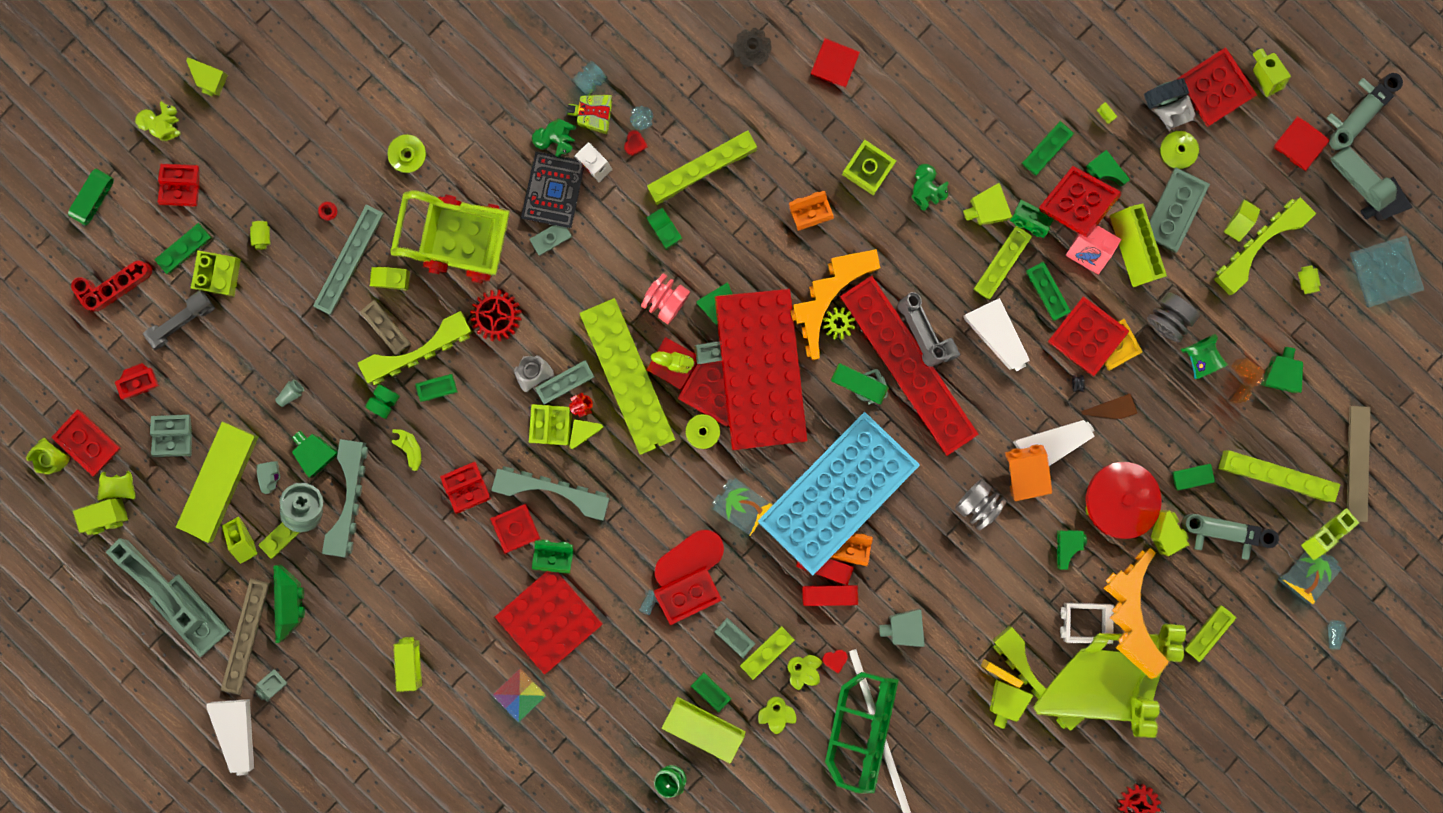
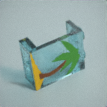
M734 478L733 481L729 479L723 487L726 490L722 496L718 494L712 502L715 505L713 510L751 536L759 525L757 521L772 507V504L738 479Z
M1304 551L1288 573H1282L1278 580L1306 603L1314 604L1342 568L1337 565L1339 562L1330 555L1327 557L1323 554L1313 560Z

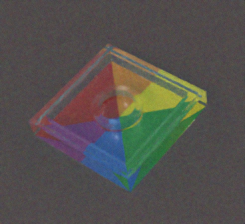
M521 668L492 694L518 723L547 696Z

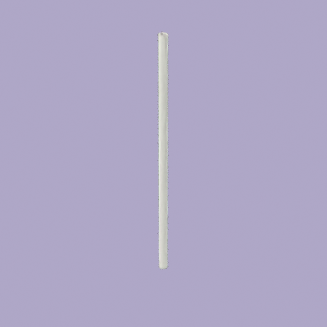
M857 650L849 651L856 674L864 672ZM865 678L859 683L869 713L875 715V704ZM886 740L883 755L903 813H911Z

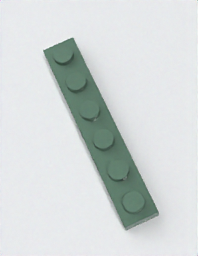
M367 204L365 205L316 299L314 307L329 315L333 314L384 213Z

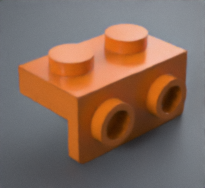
M825 191L815 192L810 196L797 198L789 203L790 212L798 231L834 219Z
M854 533L830 559L868 566L873 537Z

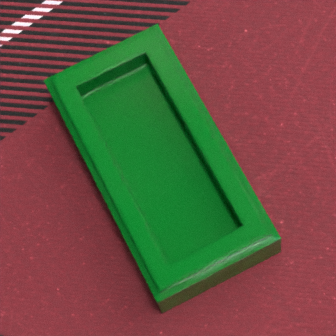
M453 374L415 384L420 402L458 392Z
M1211 464L1172 472L1177 491L1215 482Z
M705 672L691 685L718 713L732 699Z

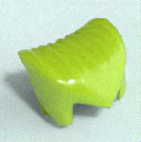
M42 438L29 451L26 459L33 462L36 473L49 475L62 470L69 463L70 456L54 447L46 438Z
M105 471L102 472L99 478L97 500L100 501L113 497L135 499L131 472L126 471V475L122 477L116 474L112 478L107 477Z

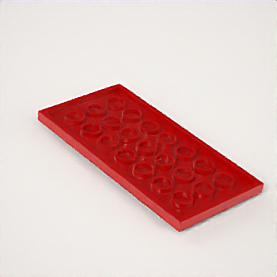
M790 289L715 296L732 450L807 441L795 327L791 316V310L793 309Z

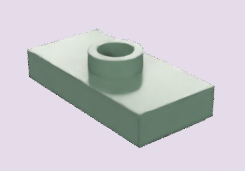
M553 225L529 240L538 255L541 256L572 238L567 227Z
M728 618L714 631L742 658L756 644Z

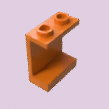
M1032 445L1029 448L1013 449L1005 452L1009 462L1012 483L1009 486L1010 493L1014 501L1052 494L1048 455L1043 445Z

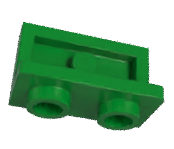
M1023 200L1019 201L1010 219L1015 226L1025 228L1034 236L1042 238L1048 234L1054 220L1040 212L1039 208Z
M548 540L535 541L532 570L570 574L573 559L572 544L567 542L554 543Z

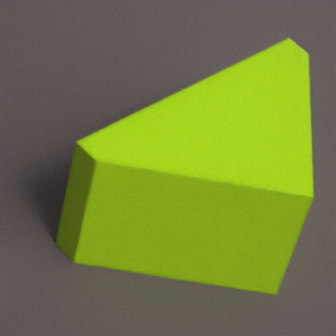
M1244 199L1223 232L1240 242L1256 223L1260 209Z
M574 419L570 448L572 450L602 430L604 426L598 423Z

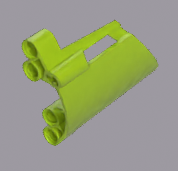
M1163 624L1159 634H1149L1157 649L1168 661L1181 662L1183 660L1184 648L1182 643L1186 637L1185 626ZM1099 633L1093 638L1092 643L1087 648H1082L1061 670L1033 708L1039 715L1131 721L1134 736L1155 738L1157 735V722L1155 719L1159 715V703L1153 701L1161 673L1151 679L1120 651L1101 650L1109 640L1118 641L1122 634Z

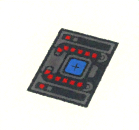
M536 151L521 218L572 228L584 167L576 159L562 156L556 157L552 154Z

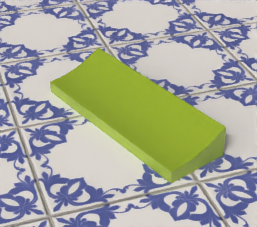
M226 422L221 423L176 528L207 543L214 541L259 438L258 436Z

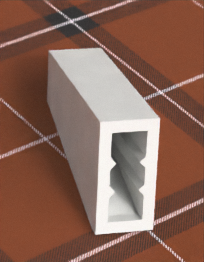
M1000 298L963 316L964 320L1009 370L1015 368L1018 371L1026 367L1025 363L1030 360Z
M1082 420L1017 439L1013 443L1017 449L1029 448L1032 445H1043L1047 452L1050 466L1093 438L1094 434L1092 432H1094V429L1089 422Z
M250 699L208 703L207 710L230 773L236 772V775H247L248 771L254 769Z

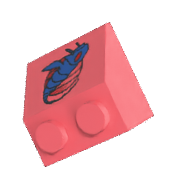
M1097 225L1088 237L1078 233L1065 256L1099 275L1122 239Z

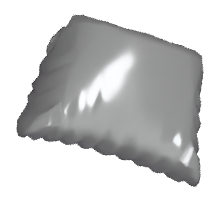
M1188 95L1171 104L1154 109L1169 130L1192 121L1195 117L1194 108Z
M538 355L534 357L523 356L519 367H515L514 370L518 383L524 392H528L537 384L554 376L550 365Z

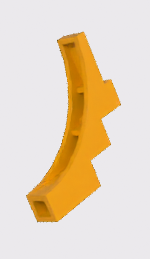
M877 249L831 258V263H828L829 274H833L834 277L812 281L809 291L811 298L814 297L815 300L793 305V310H791L792 320H796V325L804 323L805 327H801L803 338H807L808 341L805 349L807 357H811V361L820 359L818 345L820 326L830 302L851 281L880 269Z
M1149 548L1145 552L1141 550L1135 557L1137 561L1134 565L1129 564L1123 572L1112 573L1106 579L1107 585L1104 589L1119 601L1111 610L1114 613L1110 616V619L1125 631L1119 637L1118 641L1120 643L1116 648L1152 679L1161 673L1169 661L1161 654L1151 640L1141 612L1140 592L1143 577L1149 563L1156 554L1155 551Z

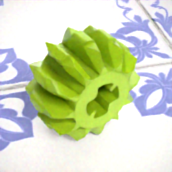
M835 307L833 308L834 315L830 311L827 312L831 319L823 318L824 322L829 323L824 325L823 329L830 328L826 335L829 336L833 332L834 340H836L838 334H840V338L843 340L844 333L850 336L851 333L848 329L855 328V326L849 324L854 322L855 319L847 318L851 315V312H847L846 315L843 314L845 308H841L840 313H838ZM838 319H841V323L844 324V326H840V329L836 328L834 320L837 321Z

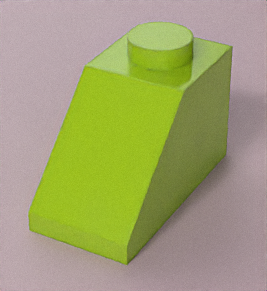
M187 58V64L196 85L202 89L201 92L211 97L213 94L220 96L228 75L221 70Z
M372 267L370 287L408 290L410 271L390 267Z
M239 516L222 525L228 550L240 564L257 555L254 541Z

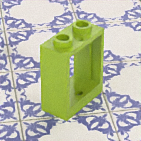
M404 637L394 644L396 691H412L422 686L419 640H414V637Z

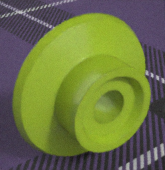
M697 415L686 426L687 440L696 448H710L719 439V424L709 415ZM701 428L706 429L707 433L705 435L699 433Z

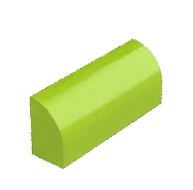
M1144 204L1131 206L1109 215L1115 235L1122 239L1119 247L1132 287L1166 277L1167 274Z
M679 697L676 698L662 726L663 730L730 764L746 731Z

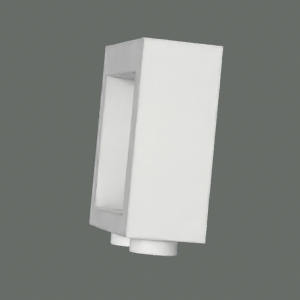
M1064 603V607H1061V619H1064V626L1060 628L1061 638L1066 643H1092L1094 637L1070 636L1071 608L1102 609V633L1113 634V620L1110 619V616L1114 613L1111 611L1114 605L1106 603ZM1109 640L1107 644H1113V640Z

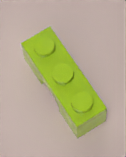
M1346 508L1332 517L1301 546L1315 560L1328 552L1338 543L1341 537L1349 533L1359 522Z

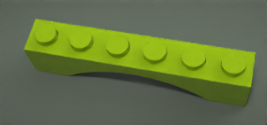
M747 130L647 185V188L656 205H659L705 176L757 151V145Z
M1301 197L1295 200L1293 198L1284 205L1286 209L1282 213L1277 212L1270 219L1272 222L1268 226L1264 225L1257 231L1258 236L1254 240L1251 238L1243 245L1245 249L1241 253L1237 251L1229 259L1231 262L1227 266L1223 265L1216 271L1217 276L1214 280L1229 295L1235 294L1248 281L1252 260L1267 240L1280 232L1302 228L1316 215Z
M459 311L443 319L440 328L433 338L416 351L400 356L374 354L358 362V365L368 384L373 383L375 386L384 382V377L391 375V377L396 376L402 372V368L406 366L408 368L414 367L419 364L418 360L424 357L426 360L436 355V351L440 349L445 351L453 347L452 343L458 340L463 342L469 339V335L473 331L464 313Z
M1230 450L1223 451L1218 469L1277 485L1326 502H1336L1341 485Z
M1008 626L992 640L995 644L993 648L1000 656L1002 654L1006 656L1008 660L1005 662L1012 670L1015 668L1020 673L1018 677L1025 685L1027 683L1030 684L1033 688L1031 692L1039 700L1046 688L1038 682L1029 667L1024 640L1011 626ZM1057 716L1058 719L1056 721L1063 729L1067 727L1071 731L1085 718Z

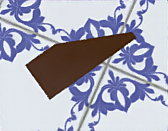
M1131 394L1081 411L1082 415L1123 419L1137 414Z

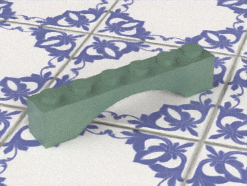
M340 439L337 459L342 466L346 478V502L339 520L325 534L322 554L348 557L349 553L351 554L353 551L351 538L352 534L354 535L356 532L354 519L355 515H358L359 512L357 499L362 493L360 480L365 474L363 461L368 455L366 443Z
M503 466L502 469H497L491 490L493 492L512 496L531 489L549 490L571 500L584 516L605 520L610 498L606 497L607 493L596 491L593 494L588 492V488L577 486V489L569 487L570 483L559 481L558 484L552 483L551 478L540 476L539 479L533 478L532 473L521 471V474L514 473L513 468Z
M119 538L106 551L118 566L131 575L151 594L163 608L172 623L183 634L191 635L205 621L128 540Z

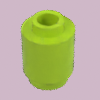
M254 221L250 227L251 246H255L257 250L267 249V246L270 245V227L266 221Z
M1313 265L1302 267L1301 272H1298L1301 290H1304V294L1319 292L1321 283L1318 269H1313Z

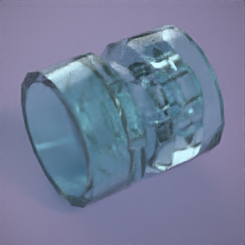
M592 60L583 68L584 72L579 71L572 78L573 82L586 96H590L596 90V85L601 86L608 79L605 73Z

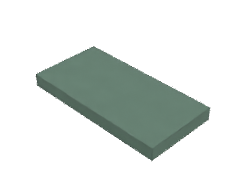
M1174 168L1149 220L1156 244L1174 253L1178 252L1210 186L1209 183L1178 168Z
M178 574L169 584L205 620L191 635L183 634L172 623L163 608L153 597L149 601L196 654L202 657L227 635L230 630Z

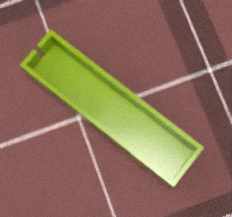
M613 298L581 312L580 316L639 454L642 455L656 449L654 444L658 443L659 447L675 441L674 434L616 299Z

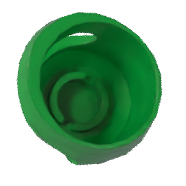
M668 765L660 769L654 779V787L657 793L665 798L679 796L683 793L686 785V774L680 767L675 765Z

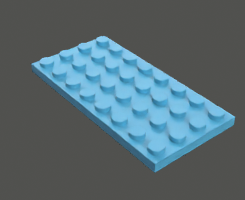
M864 412L757 522L806 570L814 575L920 464Z

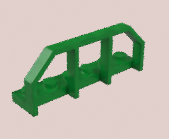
M861 672L841 686L825 760L838 787L857 793H875L899 679ZM866 677L881 681L878 700L875 704V715L846 707L849 689ZM844 712L872 719L870 738L867 741V749L838 740ZM837 746L866 754L863 760L859 787L844 783L834 763Z

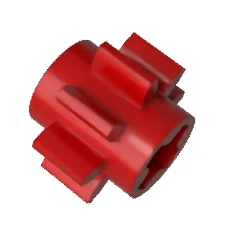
M580 393L570 398L572 402L569 404V409L572 414L578 415L581 418L592 413L590 408H592L593 402L589 396Z

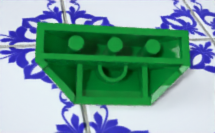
M274 565L275 643H280L302 622V618L305 617V608L302 607L304 588L301 587V582L284 566Z

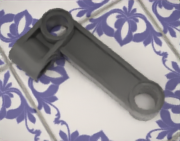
M199 290L186 299L187 307L159 327L154 325L143 333V336L153 350L164 346L168 342V336L195 317H203L215 309V306L204 291Z
M911 292L898 302V310L905 316L923 353V362L927 366L932 367L943 362H949L961 355L953 338L939 343L921 306L922 299L917 293Z

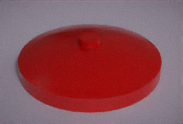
M1131 462L1109 464L1101 468L1092 477L1088 485L1086 507L1089 517L1101 532L1113 538L1130 539L1141 536L1152 528L1161 511L1162 498L1159 485L1152 474L1138 464Z

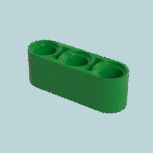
M97 168L94 169L71 205L68 216L87 226L111 189L114 178Z
M838 363L830 380L880 405L889 389L888 386Z

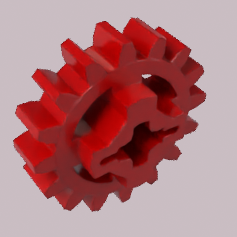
M1134 784V789L1126 787L1128 792H1121L1124 798L1118 799L1122 803L1118 807L1120 811H1124L1122 813H1129L1127 807L1132 809V813L1161 812V809L1157 807V805L1161 804V801L1155 800L1158 794L1152 793L1153 789L1151 787L1146 789L1144 784H1141L1140 788L1137 784ZM1146 794L1149 796L1151 804L1147 802ZM1140 802L1145 805L1142 807L1139 806V808L1135 806L1136 804H1140Z

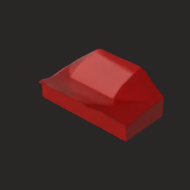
M143 363L123 370L121 378L115 381L121 400L135 397L159 386L152 368H148Z

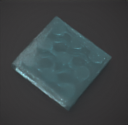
M1407 235L1350 253L1367 308L1424 290Z

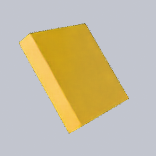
M1125 319L1120 320L1119 323L1127 328L1129 333L1104 363L1108 371L1143 352Z
M983 660L981 665L989 672L1017 688H1020L1023 684V681L991 662Z

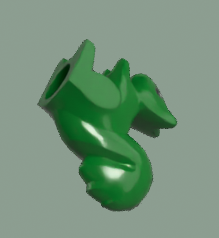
M557 118V120L550 122L545 129L543 127L538 130L536 129L532 135V143L536 148L544 150L554 142L558 144L555 156L560 157L562 154L570 153L573 150L572 145L568 141H575V139L569 136V132L577 127Z
M929 164L919 165L915 170V178L918 180L914 184L912 198L925 211L929 207V201L937 205L939 199H947V186L949 182H944L939 187L935 186L932 183L936 178L935 168Z

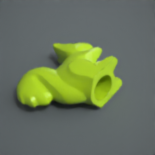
M161 101L160 115L156 116L153 111L147 109L140 111L136 115L135 122L138 128L143 131L149 130L153 136L162 141H168L181 135L173 127V124L179 122V119L175 116L177 109L174 106L166 105Z
M656 352L651 355L652 361L667 366L670 371L688 373L694 366L693 358L680 353Z

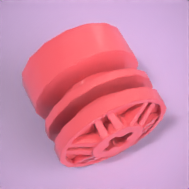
M663 273L652 283L646 292L641 307L646 309L652 303L649 312L652 314L657 308L661 309L658 318L669 325L684 305L691 291L682 285L672 290L671 287L674 280L670 279L665 285L664 283L668 276Z

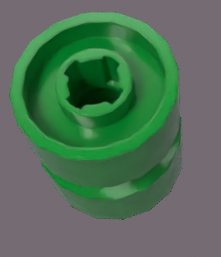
M378 384L373 392L375 396L369 398L365 407L378 416L387 419L392 411L390 407L397 403L400 396L387 387Z

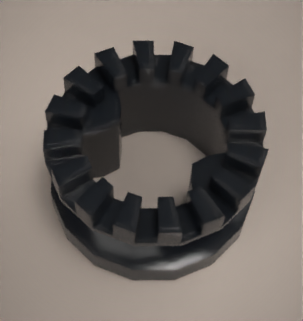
M1073 375V392L1077 390L1084 392V375H1080V377Z

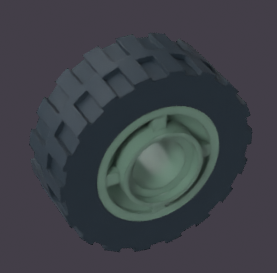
M1184 78L1161 84L1143 95L1148 108L1153 109L1178 100L1187 95L1189 90Z

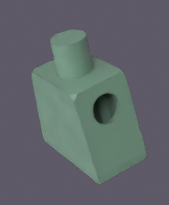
M920 608L889 616L890 624L879 625L880 637L891 636L893 644L925 646L922 611Z

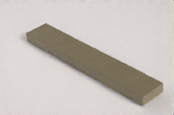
M1349 406L1347 509L1358 522H1368L1370 407Z
M250 578L221 691L241 695L270 586L268 582Z

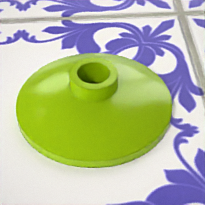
M1175 131L1164 138L1161 143L1160 153L1163 161L1168 166L1184 169L1196 161L1199 146L1191 134L1184 131ZM1183 146L1184 152H1180L1178 147Z
M401 135L390 143L387 153L388 160L396 170L403 173H411L423 165L426 158V149L417 137ZM406 152H411L410 158H405Z

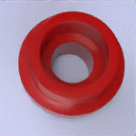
M323 202L318 208V214L323 220L331 221L337 216L338 209L332 202ZM327 208H331V214L329 215L325 213Z

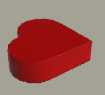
M632 130L628 133V141L624 145L625 152L628 155H636L648 148L639 131Z
M838 649L835 652H826L822 657L823 663L838 674L848 659L847 653L842 649Z

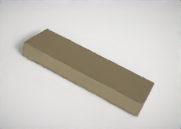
M373 300L360 311L395 356H398L411 345L376 300Z

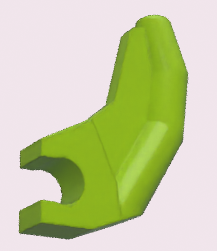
M393 429L392 433H398L400 438L399 440H392V443L407 453L409 467L413 471H418L422 461L421 448L414 435L404 430Z

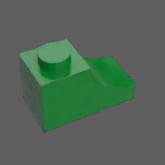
M1107 150L1085 166L1087 174L1098 180H1111L1120 187L1130 180Z
M663 207L646 217L666 251L683 241Z
M1057 530V569L1068 570L1072 556L1077 551L1084 550V546L1087 544V536L1084 535V531Z

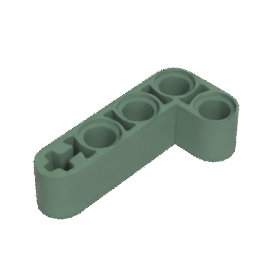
M1350 147L1342 149L1331 157V162L1335 168L1377 211L1382 210L1396 200L1397 189L1394 183L1387 177L1381 180Z

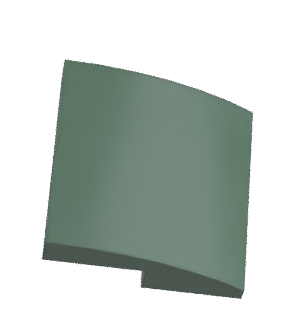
M190 415L151 416L150 435L152 436L151 455L153 457L192 455Z

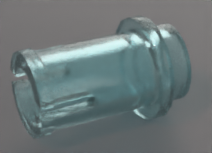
M651 589L645 593L646 597L639 608V611L647 615L651 614L657 601Z

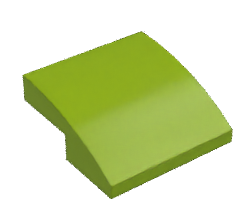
M531 404L529 443L570 445L572 413L569 407Z

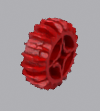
M490 290V297L484 292L483 296L485 299L482 300L480 297H477L480 304H472L473 307L477 308L476 311H470L471 314L476 315V317L470 318L471 322L477 321L472 326L473 329L480 327L477 334L481 335L485 332L483 338L487 339L491 335L490 341L493 342L495 336H497L498 341H502V335L509 339L507 333L510 331L514 335L513 326L518 329L520 327L515 322L522 321V318L516 317L517 314L522 313L521 310H515V308L520 306L519 303L512 304L515 298L512 296L508 299L509 293L507 292L502 297L501 290L497 291V296H495L493 290ZM495 301L491 310L482 311L486 304ZM501 301L507 303L511 310V315L502 313ZM497 311L498 314L504 317H500L497 321H495V319L490 315ZM481 317L490 319L491 331L484 327ZM510 321L504 329L497 331L500 322Z

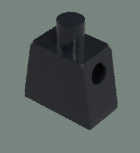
M1394 176L1389 179L1396 186V200L1382 210L1377 211L1365 199L1368 206L1361 210V214L1366 220L1375 216L1376 220L1380 221L1413 208Z

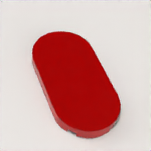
M711 530L696 531L658 560L655 566L657 582L663 587L706 566L707 570L711 569L723 556L724 544L722 539Z

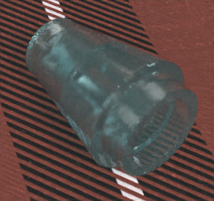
M1330 620V624L1327 625L1329 648L1341 649L1347 627H1345L1346 622Z

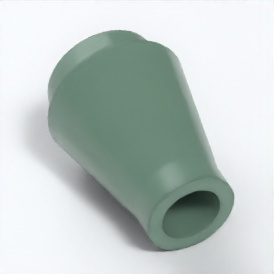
M296 380L288 381L275 401L278 405L284 407L286 404L302 396L304 388Z

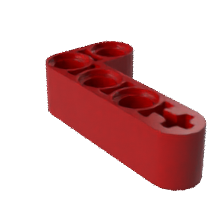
M134 261L97 287L91 280L77 277L72 281L71 288L85 309L98 312L147 280L152 274V267L148 263ZM140 267H144V268H142V272H143L142 274H141V273H138V272H140ZM127 276L128 283L123 286L122 279ZM82 282L86 284L84 291H80V284ZM112 287V294L107 296L106 290ZM92 298H96L97 303L94 307H91L90 301Z

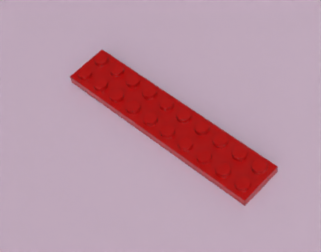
M871 275L840 296V299L848 311L851 312V315L945 455L948 456L979 435L935 368L927 366L923 362V353L918 343L873 276Z

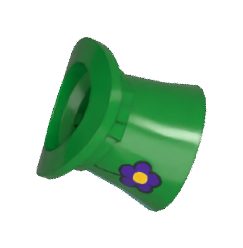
M1212 334L1191 346L1181 349L1182 353H1187L1191 359L1194 379L1204 377L1228 365L1216 348L1217 334Z

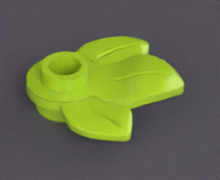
M814 655L790 659L787 667L791 673V685L797 690H800L804 683L810 686L818 685L820 683V676L816 669L821 666L822 660ZM800 664V668L795 670V666Z
M772 697L768 700L767 706L759 711L758 722L759 724L768 723L770 730L775 734H779L783 731L786 723H796V714L794 709L787 706L782 698ZM774 705L780 706L778 709L773 708Z

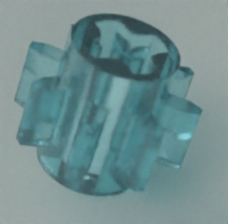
M641 105L631 110L633 115L630 117V122L635 128L643 130L652 125L650 120L653 119V113L648 107Z

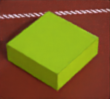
M1106 102L1097 109V112L1107 124H1110L1117 118V115Z

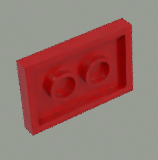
M79 409L51 437L93 477L121 450V447Z
M706 566L653 591L670 625L722 601Z

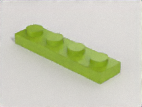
M1015 226L973 290L990 300L1032 236Z

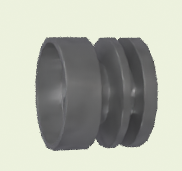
M1167 292L1159 302L1164 311L1154 308V314H1150L1147 320L1161 335L1179 343L1183 339L1182 335L1188 333L1183 324L1192 327L1200 317V314L1184 299L1171 292Z
M983 479L974 484L955 507L964 517L972 512L974 515L970 523L974 524L979 520L976 525L978 530H982L985 526L991 524L1006 504L1004 498L999 499L995 503L999 497L997 492L990 497L988 496L991 486Z

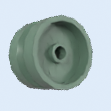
M296 483L289 486L282 493L280 498V518L287 528L296 532H307L314 529L320 523L323 516V497L317 488L307 483Z

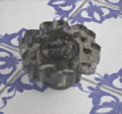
M753 28L751 31L744 29L741 33L737 34V42L733 44L734 56L740 58L742 65L750 68L754 64L757 66L763 65L768 60V53L772 51L771 40L765 37V32ZM755 46L756 49H750L749 47Z

